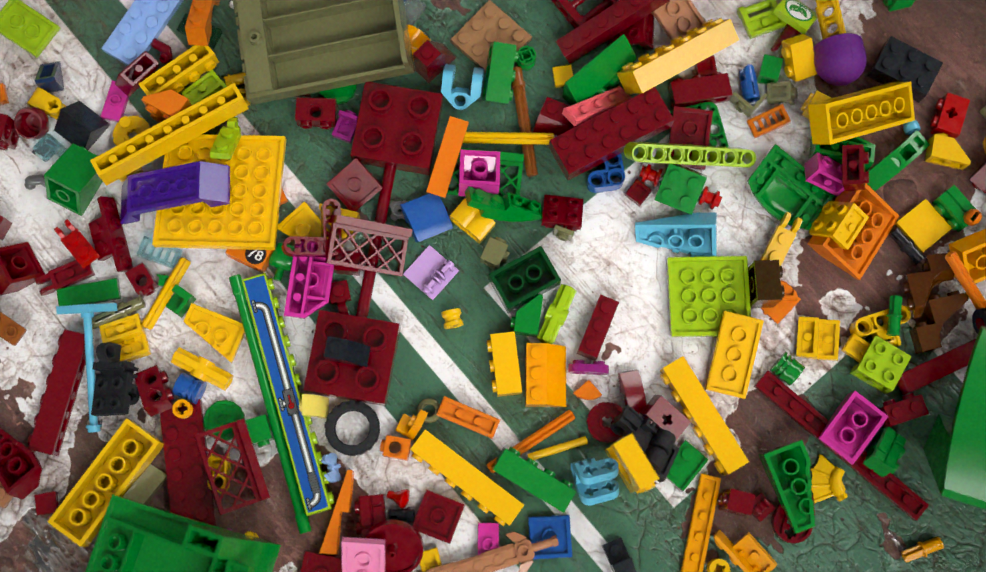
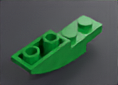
M916 130L868 170L869 183L867 185L874 191L878 190L916 159L930 144Z
M470 186L465 190L467 206L479 209L481 217L509 222L542 219L541 204L535 200L506 192L504 197H500L497 194H491Z

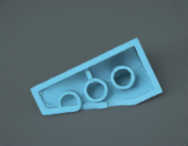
M717 212L692 213V215L685 214L635 223L636 242L657 248H668L674 253L682 252L689 254L690 257L717 256Z

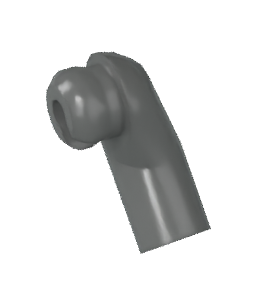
M36 174L26 177L24 186L29 190L35 189L36 185L46 187L44 175Z

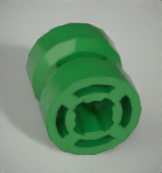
M522 46L518 50L517 66L521 67L523 71L533 69L536 61V51L531 46Z

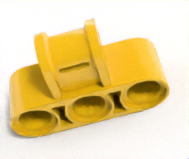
M903 305L901 310L903 318L900 325L907 322L911 317L910 311ZM889 309L859 318L850 325L849 330L851 334L855 333L861 338L869 335L872 338L878 336L885 341L890 340L887 342L895 347L901 346L900 336L886 335L888 328V317H886V314L889 313ZM877 317L882 319L883 326L878 325ZM858 323L864 326V333L859 331Z

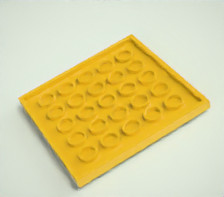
M201 134L164 155L163 168L198 161L230 166V204L210 207L205 202L158 210L156 212L152 241L154 247L275 250L287 140L285 136L241 135L231 160L213 159L210 157L209 152L218 135Z

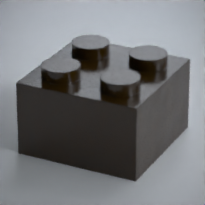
M755 260L748 267L750 307L772 308L785 295L784 286H781L783 268L779 266V260Z

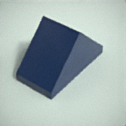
M60 61L40 64L35 78V83L39 88L48 93L64 90Z

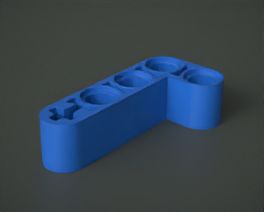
M621 154L613 157L617 163L611 164L607 160L602 163L603 170L593 171L589 174L586 186L590 192L615 191L622 187L625 180V172ZM617 176L620 182L615 183L610 177ZM598 179L601 184L593 185L591 180Z

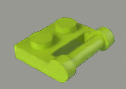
M764 0L745 8L744 6L737 8V15L741 19L749 39L786 26V22L773 14V11L778 6L776 0ZM767 7L771 8L770 11L761 13L759 15L750 18L748 16V14L765 9Z

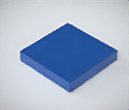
M570 515L528 517L529 541L531 544L549 539L555 535L559 543L558 546L534 552V559L572 557Z

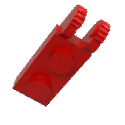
M67 219L64 223L72 231L65 236L58 227L54 228V231L84 269L100 256L77 228L75 229Z

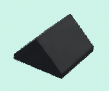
M78 101L60 109L54 131L69 143L89 150L110 124L81 101Z

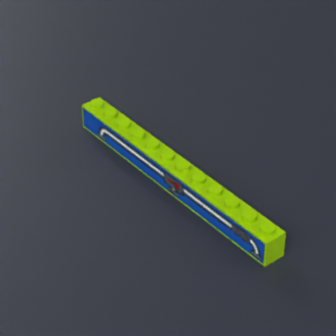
M266 273L243 279L242 283L306 516L333 509L332 504L335 501L332 491L328 492L326 484H329V481L324 476L326 471L323 472L321 464H323L321 463L322 454L316 450L315 444H318L316 433L311 432L310 424H313L312 418L303 416L299 410V401L302 399V394H304L300 393L299 385H302L299 373L295 374L293 366H296L295 357L288 350L291 343L289 336L284 335L283 328L286 325L283 316L278 314L277 309L280 308L278 297L273 296L272 290L275 289L273 279L268 278Z

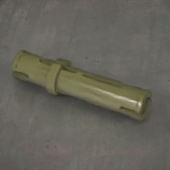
M138 296L125 303L122 301L118 303L117 311L102 312L92 317V329L123 316L128 317L130 313L145 308L146 305L143 298Z

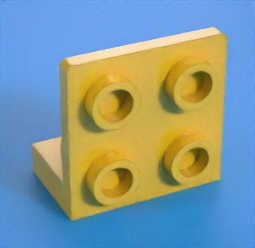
M829 201L822 208L818 218L812 223L808 233L814 236L830 237L842 249L848 250L869 217L855 203Z

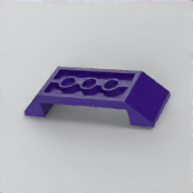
M198 161L127 176L121 187L120 223L123 225L139 222L140 214L199 202H205L210 207L230 204V166Z

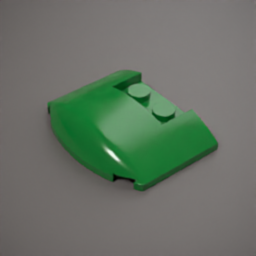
M776 144L747 180L754 197L769 214L781 221L784 214L789 212L791 213V218L787 225L792 227L794 220L799 217L802 219L800 228H804V230H810L812 223L818 218L824 205L835 196L807 182L805 168Z

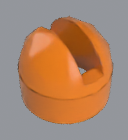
M977 209L968 210L963 216L964 222L970 226L978 224L982 219L981 212ZM976 214L975 219L972 221L971 218Z

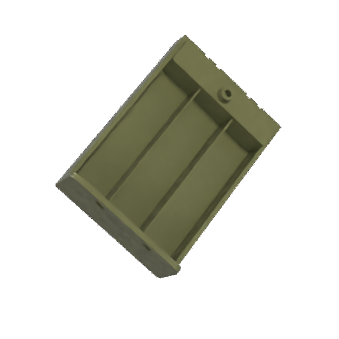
M233 0L234 13L237 15L235 17L236 25L239 26L237 34L241 60L244 62L242 69L246 73V76H244L246 97L253 105L415 73L404 0Z

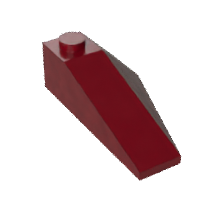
M0 428V482L8 495L23 500L39 486L42 466L34 452Z

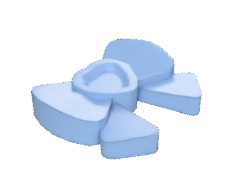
M335 453L323 455L321 463L328 464L327 469L329 471L324 474L325 478L331 483L340 481L342 477L338 468H341V464H337V455Z

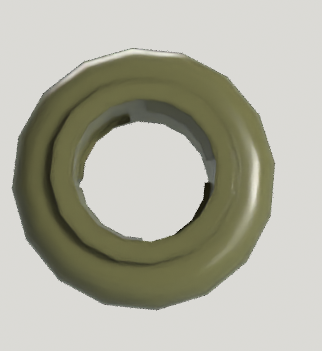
M432 398L422 400L417 406L416 413L418 414L425 406L432 405L435 408V414L431 417L426 416L424 423L436 422L440 418L436 416L440 404Z

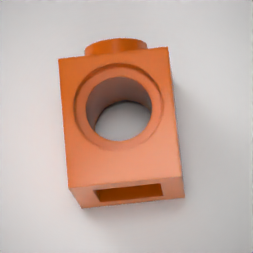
M386 435V440L382 439L380 451L383 452L384 457L408 461L412 440ZM394 442H398L401 445V450L398 453L390 452V445Z

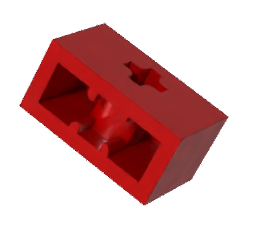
M949 92L942 98L940 97L935 107L938 109L937 113L933 116L930 126H932L931 134L944 133L948 137L957 138L961 133L970 100Z

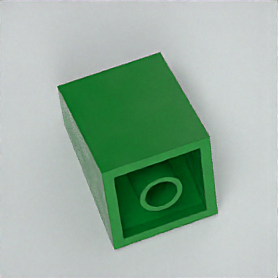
M72 143L44 174L47 199L82 216L103 182L90 161L99 155H95L86 148Z

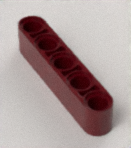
M976 339L903 372L897 383L902 395H906L968 366Z

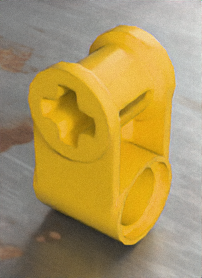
M36 87L26 103L30 107L41 109L48 116L56 120L58 119L60 109L66 107L58 97L39 87Z
M228 453L226 458L231 460L230 453ZM211 454L208 464L217 470L220 463L216 462H221L222 459ZM224 461L220 471L230 476L231 463ZM217 474L214 482L218 478H222L224 483L221 489H224L228 481V478L220 474Z

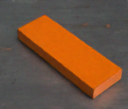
M443 396L436 413L438 417L493 439L500 419Z

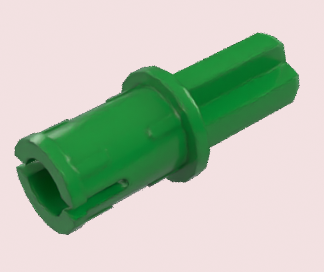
M890 296L889 313L886 314V317H888L886 335L900 336L901 318H903V315H901V296Z

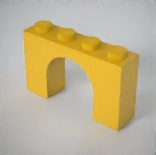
M632 433L605 450L609 458L618 462V474L630 493L635 491L637 494L643 493L656 486L654 481L658 480L659 477Z

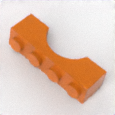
M192 0L185 25L188 45H209L212 33L213 6L219 5L220 0Z

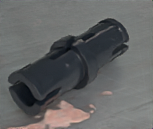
M899 227L889 235L901 248L902 253L905 252L915 265L926 257L914 245L915 242L910 240Z

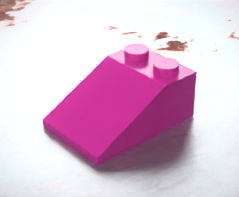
M857 391L848 393L837 407L818 439L853 465L888 418V415Z

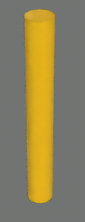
M586 436L528 453L527 456L532 460H537L588 444Z

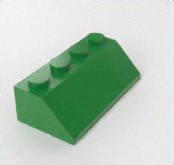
M624 34L565 82L562 97L570 106L606 92L610 85L615 86L620 81L617 73L623 70L622 66L633 62V64L636 62L637 57Z

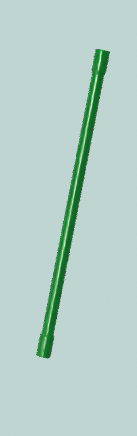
M233 275L229 277V282L236 299L294 508L299 534L312 531L304 509L245 297L241 275Z

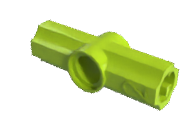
M561 284L553 303L550 304L544 317L545 321L537 340L548 344L555 342L560 327H563L568 316L569 307L577 292L575 289Z

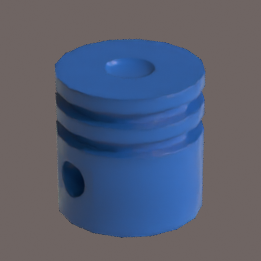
M183 372L177 378L172 393L197 404L198 400H201L207 382Z

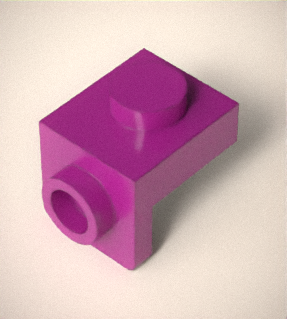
M339 110V118L332 132V137L351 144L358 117L350 110H345V112Z

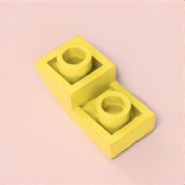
M302 394V399L299 401V410L306 417L327 419L329 414V398Z

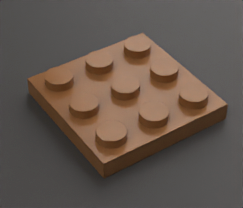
M489 0L450 40L455 47L479 68H484L486 73L490 43L495 41L517 45L516 51H518L532 40V36Z

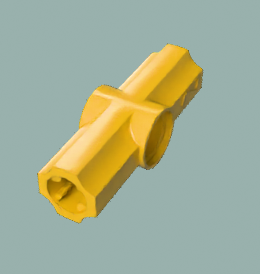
M180 347L172 356L171 363L190 372V375L204 382L207 381L224 391L232 383L234 376L231 373L216 367L214 363L201 356L197 357Z

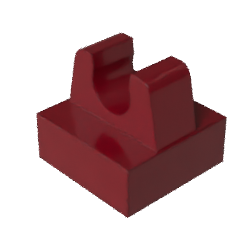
M759 493L755 497L752 515L758 522H762L775 507L762 493Z

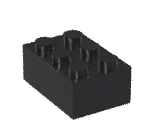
M890 36L884 43L867 76L883 85L891 82L911 81L913 100L919 103L928 94L943 62Z

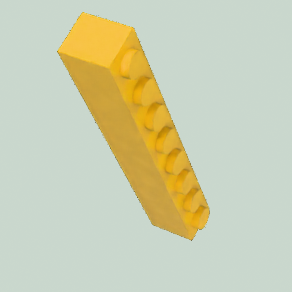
M233 83L90 161L100 179L107 186L248 110V106L237 86Z

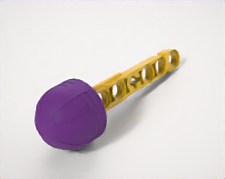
M816 0L817 7L815 9L823 40L813 47L815 70L828 84L834 86L848 85L861 76L866 66L867 58L862 37L857 34L846 33L838 0ZM833 8L831 15L824 16L826 9ZM836 24V31L828 33L829 27Z

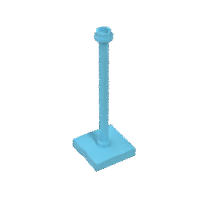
M117 303L56 306L57 315L81 313V318H83L89 425H86L88 432H100V427H102V424H98V416L91 415L96 381L95 370L93 369L92 317H94L96 312L117 311Z

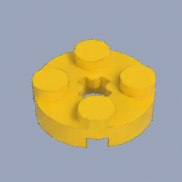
M124 116L120 118L114 127L113 142L117 146L129 140V134L133 131L138 135L151 128V126L145 119L139 116Z

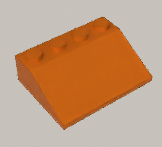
M865 184L866 190H844L835 199L836 202L855 203L869 217L848 250L842 249L830 237L813 235L808 242V245L820 256L857 280L862 278L899 218V215L867 184Z

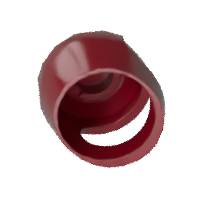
M23 107L14 118L15 130L20 136L28 140L41 139L49 131L48 116L41 109Z

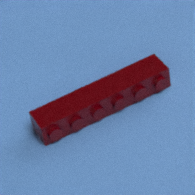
M620 0L557 40L556 43L567 61L571 64L670 0Z
M65 329L63 334L59 336V348L57 354L52 359L53 368L46 379L47 388L40 399L41 408L34 418L35 428L28 438V449L54 456H59L86 366L84 334Z

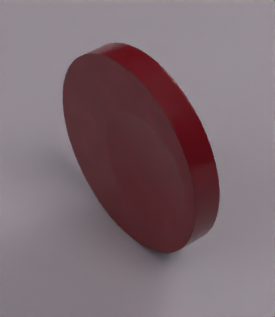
M385 520L372 526L365 534L364 538L386 540L385 572H411L422 560L423 539L412 525L404 521Z

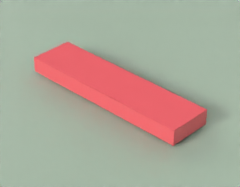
M618 86L563 109L562 114L573 126H577L632 97L626 94L621 86Z

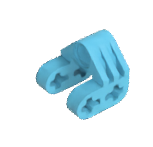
M445 64L441 93L455 109L463 110L481 96L484 68L474 67L471 90L461 87L453 89L455 65ZM462 95L465 97L466 101L459 102L457 101L456 96Z
M588 458L570 464L576 491L583 504L595 505L618 497L619 483L613 479L619 473L616 460L606 458L596 461L595 458Z

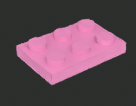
M343 537L342 572H385L386 540Z

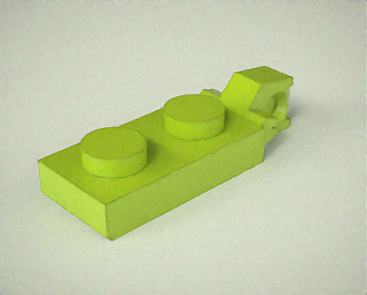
M230 118L227 121V126H223L220 129L209 152L211 158L231 160L241 138V127L238 125V118Z

